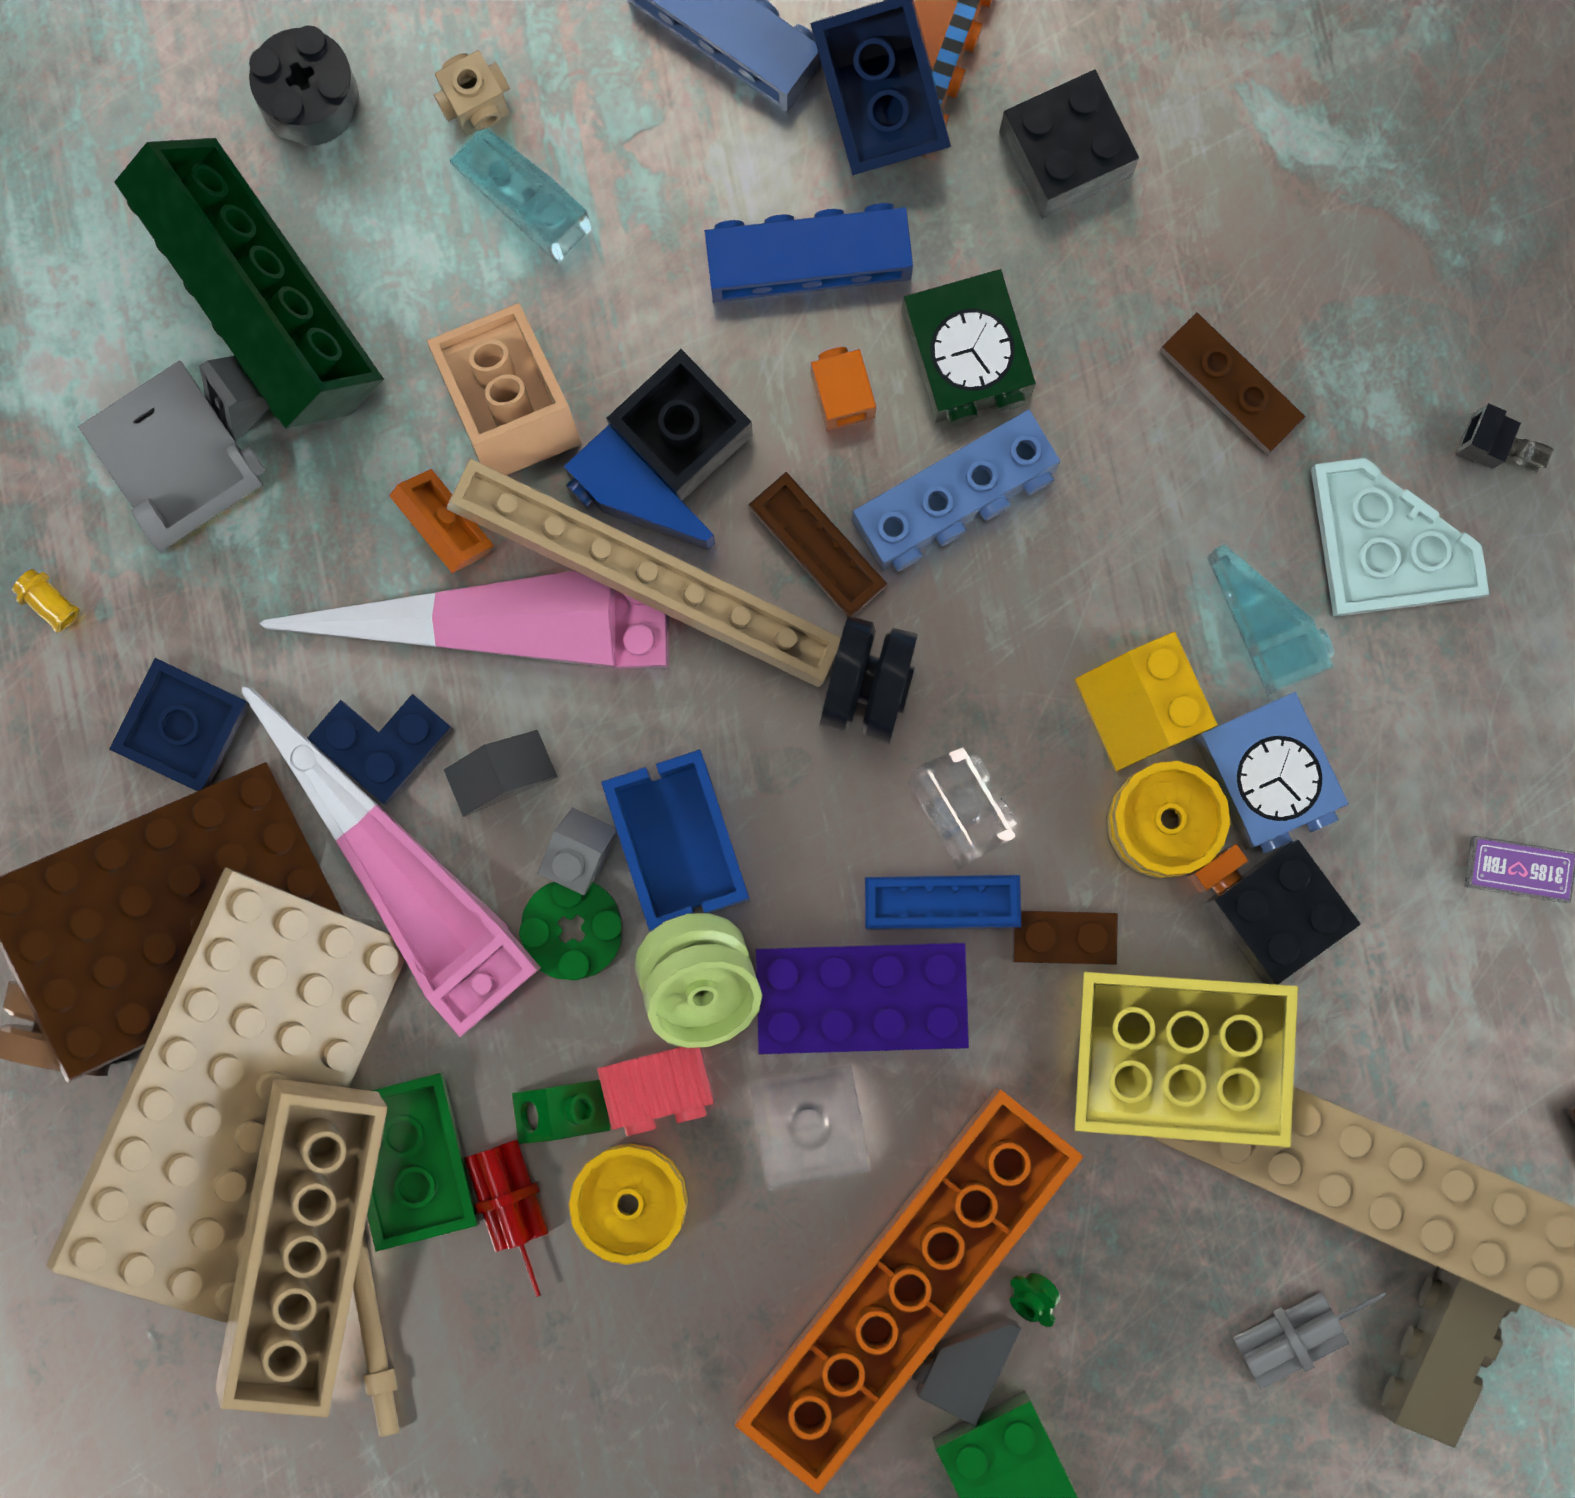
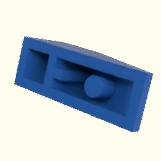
M610 425L604 428L564 465L568 477L571 479L566 484V487L585 507H588L593 502L605 514L705 550H709L715 545L714 534Z

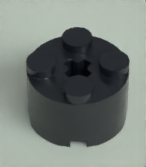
M307 25L276 33L252 53L249 60L251 92L267 125L276 135L285 140L287 138L292 141L301 142L302 145L316 146L332 141L347 129L358 102V87L348 59L336 41L324 34L321 29ZM305 84H308L310 86L306 90H301L300 88Z

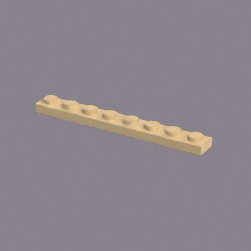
M471 458L446 509L818 688L824 683L838 650L841 637Z

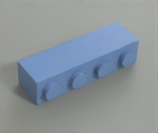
M627 0L786 112L789 111L822 66L813 32L800 24H796L795 27L791 26L779 17L778 10L767 0Z

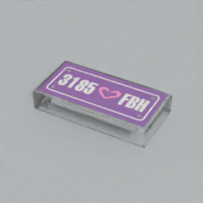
M1481 836L1471 837L1464 883L1465 888L1565 904L1571 903L1575 877L1574 851Z

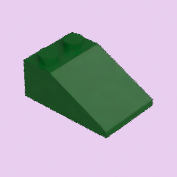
M1025 1391L982 1412L976 1426L964 1421L932 1438L936 1452L959 1498H1078Z

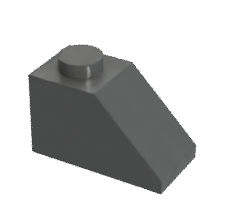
M1007 1317L939 1341L933 1353H929L912 1375V1379L919 1382L916 1387L918 1398L976 1426L1019 1335L1021 1328L1018 1323Z

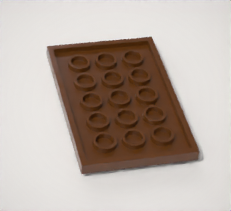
M267 762L0 876V949L67 1083L145 1046L225 867L343 914Z

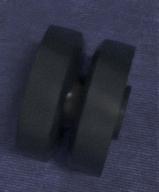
M847 616L819 726L845 732L852 725L857 703L866 704L867 708L861 728L864 737L890 744L898 712L903 713L915 668L910 666L918 634L893 627L885 635L880 657L872 656L870 653L876 633L873 622Z

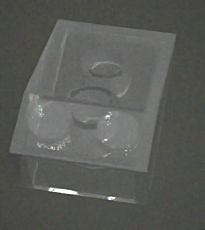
M964 748L920 765L913 770L907 782L958 870L965 868L1014 839L1016 836L1011 828L1017 825V821L1005 800L1000 798L994 801L985 783L989 782L991 777L979 756L974 754L968 757Z

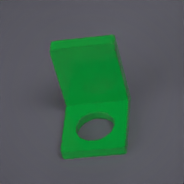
M600 1080L512 1093L519 1144L555 1141L610 1130L609 1116ZM530 1102L535 1106L538 1114V1125L535 1131L531 1128L527 1119V1108Z

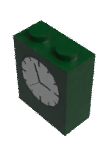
M1001 269L903 296L902 314L935 423L948 420L949 425H959L974 420L978 417L977 411L996 406L999 412L1018 408L1027 403L1026 397L1032 396L1036 382Z

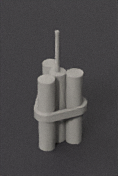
M1320 1292L1285 1311L1282 1306L1272 1311L1274 1317L1233 1338L1260 1389L1301 1368L1305 1372L1313 1369V1362L1348 1345L1349 1342L1339 1321L1387 1297L1385 1292H1382L1336 1316L1324 1295Z

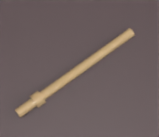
M364 1230L353 1290L368 1373L363 1374L366 1395L373 1398L379 1437H385L400 1433L393 1391L397 1390L398 1387L395 1370L388 1366Z

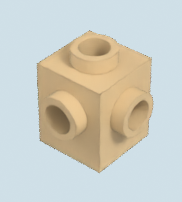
M479 50L470 55L461 53L453 56L443 64L441 70L434 73L441 91L433 95L446 120L449 122L456 118L466 137L478 130H484L493 126L501 118L510 114L503 95L504 92L510 90V87L498 64L494 62L487 65Z

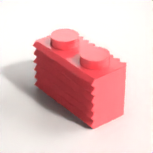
M677 1047L597 1068L612 1130L624 1127L626 1136L657 1129L654 1119L675 1114L677 1123L707 1116L705 1106L715 1103L702 1047Z

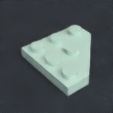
M1360 458L1315 464L1311 468L1333 617L1478 599L1490 595L1482 544L1466 532L1462 534L1439 517L1440 513L1411 491L1401 489L1381 474L1382 470L1368 459Z

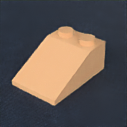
M520 303L426 340L479 463L507 476L582 445L569 405Z

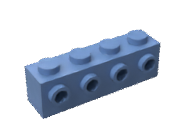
M1030 409L853 510L852 522L881 571L883 572L894 565L897 572L920 560L923 557L920 550L937 540L941 546H944L967 532L964 524L980 515L984 521H987L1004 512L1011 506L1008 499L1025 490L1028 496L1050 485L1055 480L1051 474L1056 472L1060 459Z

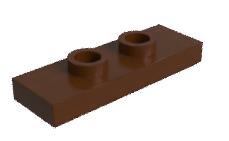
M1198 312L1160 349V352L1267 456L1306 417Z
M787 471L748 504L749 509L846 617L855 616L887 587V582Z

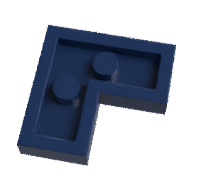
M413 694L380 731L376 730L340 699L307 739L387 806L453 728Z

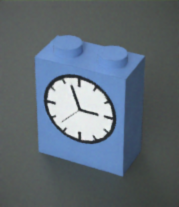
M1296 691L1194 738L1211 777L1218 782L1228 800L1229 815L1246 850L1260 845L1263 853H1267L1292 841L1288 833L1289 831L1304 824L1307 825L1310 832L1325 827L1339 820L1335 810L1349 804Z

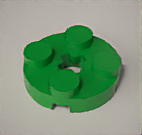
M556 882L546 884L526 904L519 928L520 940L526 951L541 967L539 970L550 977L578 981L598 975L604 971L618 955L623 939V922L619 906L605 889L595 883L590 886L585 895ZM579 915L584 920L580 929L586 934L580 942L573 938L567 943L563 942L560 938L563 929L559 926L560 921L564 917L573 920Z

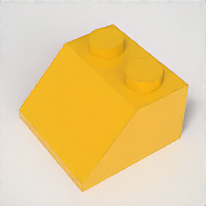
M1175 631L1132 649L1074 679L1115 772L1191 740L1218 726Z

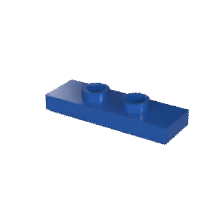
M1020 875L865 877L866 930L1021 928Z

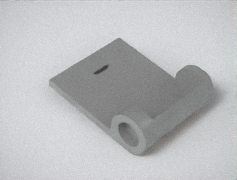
M180 360L78 426L133 507L131 512L137 523L160 552L263 486L259 475L266 471L264 466L249 445L242 450L240 449Z

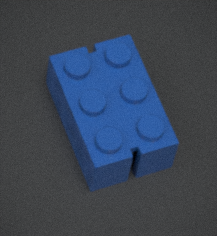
M700 749L657 763L656 767L661 779L652 781L649 771L644 767L601 782L650 932L667 920L685 914H695L694 908L702 906L704 913L711 914L750 901Z

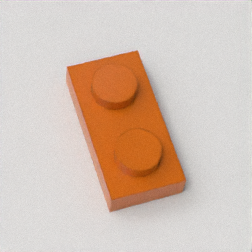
M430 469L397 484L389 497L453 574L486 557L494 547V544L476 523L446 509L452 493L435 472Z

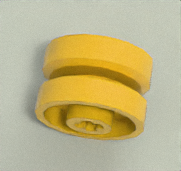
M1180 761L1154 763L1128 778L1113 795L1106 817L1109 840L1119 859L1137 873L1157 879L1190 874L1210 863L1225 845L1230 827L1228 800L1218 782L1200 767ZM1165 810H1170L1169 818L1176 817V827L1168 829L1162 824L1161 815Z
M635 1142L611 1146L587 1162L573 1182L569 1201L572 1227L583 1245L605 1261L624 1265L649 1261L670 1246L684 1224L689 1202L685 1177L674 1160L654 1146ZM631 1194L635 1196L638 1200V1209L636 1211L631 1209L628 1214L623 1212L619 1207L623 1201L622 1195Z

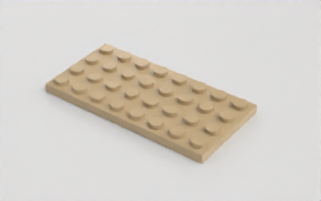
M225 867L47 1261L46 1266L51 1272L227 1323L273 1079L349 1088L405 962L391 934Z

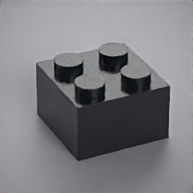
M1096 69L1013 106L1003 113L999 132L1042 219L1126 181L1133 176L1139 156Z
M682 349L673 355L606 418L608 425L681 501L691 494L753 436L752 421Z
M1299 839L1283 845L1244 873L1242 878L1233 885L1204 902L1264 984H1280L1361 925Z

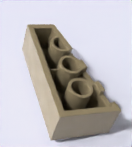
M1438 1267L1434 1278L1428 1277L1423 1284L1418 1302L1419 1306L1423 1307L1416 1327L1410 1326L1404 1335L1400 1348V1355L1404 1357L1398 1376H1391L1385 1386L1382 1405L1386 1407L1383 1415L1393 1423L1455 1448L1483 1388L1482 1378L1476 1375L1481 1366L1487 1368L1496 1360L1503 1345L1501 1339L1502 1332L1501 1328H1499L1502 1318L1507 1317L1511 1311L1517 1313L1521 1304Z

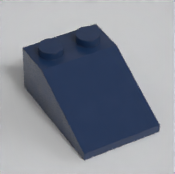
M881 0L810 23L852 175L951 147L914 0Z

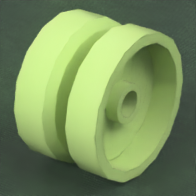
M710 913L685 914L665 921L648 933L637 949L635 970L643 992L646 1012L653 1031L667 1043L685 1048L710 1047L728 1041L745 1030L759 1012L762 998L761 989L743 934L730 920Z

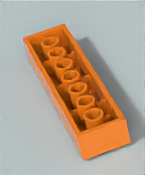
M996 1087L736 1415L735 1427L819 1495L1084 1156L1004 1091Z

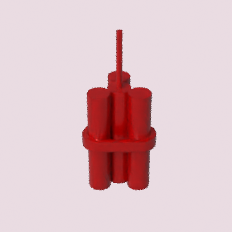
M515 1139L464 1158L478 1200L474 1204L476 1213L483 1214L495 1252L507 1248L520 1247L535 1295L538 1297L541 1296L524 1244L549 1232L536 1193L540 1192L538 1183L531 1182L518 1140Z

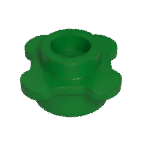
M1029 1273L1025 1278L1019 1275L1014 1276L1010 1281V1285L1014 1289L1013 1295L1009 1298L1011 1306L1023 1319L1029 1322L1038 1321L1045 1327H1052L1056 1322L1052 1312L1061 1299L1056 1286L1049 1279L1037 1273Z

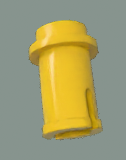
M30 569L20 576L12 587V591L17 595L16 601L20 605H29L56 633L63 631L76 619L80 609L68 601L48 582L49 575L46 572L38 573L35 569Z

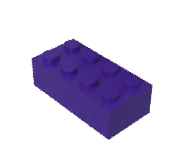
M965 943L756 949V977L762 993L760 1008L757 1013L758 1054L969 1048Z

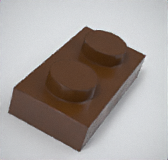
M1021 911V928H1013L1012 962L1117 965L1118 913Z

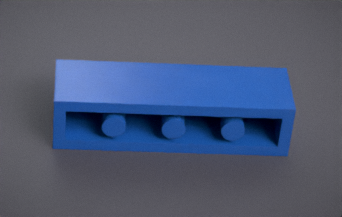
M890 203L873 204L867 206L864 212L844 214V211L841 209H826L815 213L814 218L794 220L792 215H774L766 218L764 223L744 225V222L740 220H728L717 223L714 226L715 229L705 230L713 303L911 281L913 260L906 207L894 208V205Z

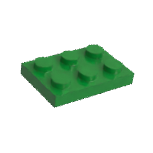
M444 1072L371 1090L378 1092L387 1105L367 1212L375 1252L478 1226L480 1224L474 1206V1197Z

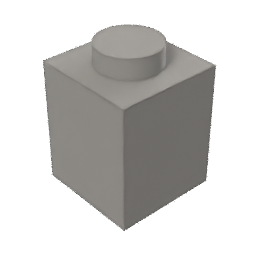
M572 807L554 830L537 874L585 895L602 871L617 834L616 827Z

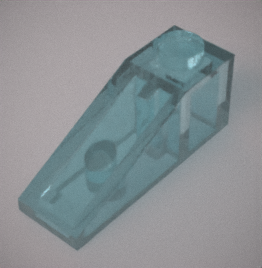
M488 128L479 130L449 160L453 167L557 264L592 229L587 210L551 176Z
M1225 544L1215 548L1207 556L1267 696L1324 673L1333 667L1330 659L1334 656L1331 640L1323 628L1317 630L1314 620Z

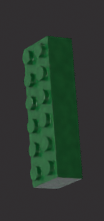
M216 138L146 142L114 183L127 200L131 211L139 217L154 239L158 250L166 256L182 279L187 292L195 298L207 315L214 331L232 351L240 363L244 374L252 380L266 400L271 413L281 422L285 429L349 416L384 378Z

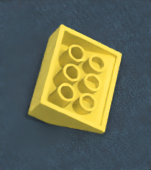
M1084 972L1075 1131L1290 1147L1298 986Z

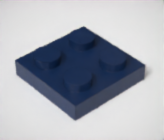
M154 658L109 750L195 791L202 790L210 786L248 710L249 703L240 697Z

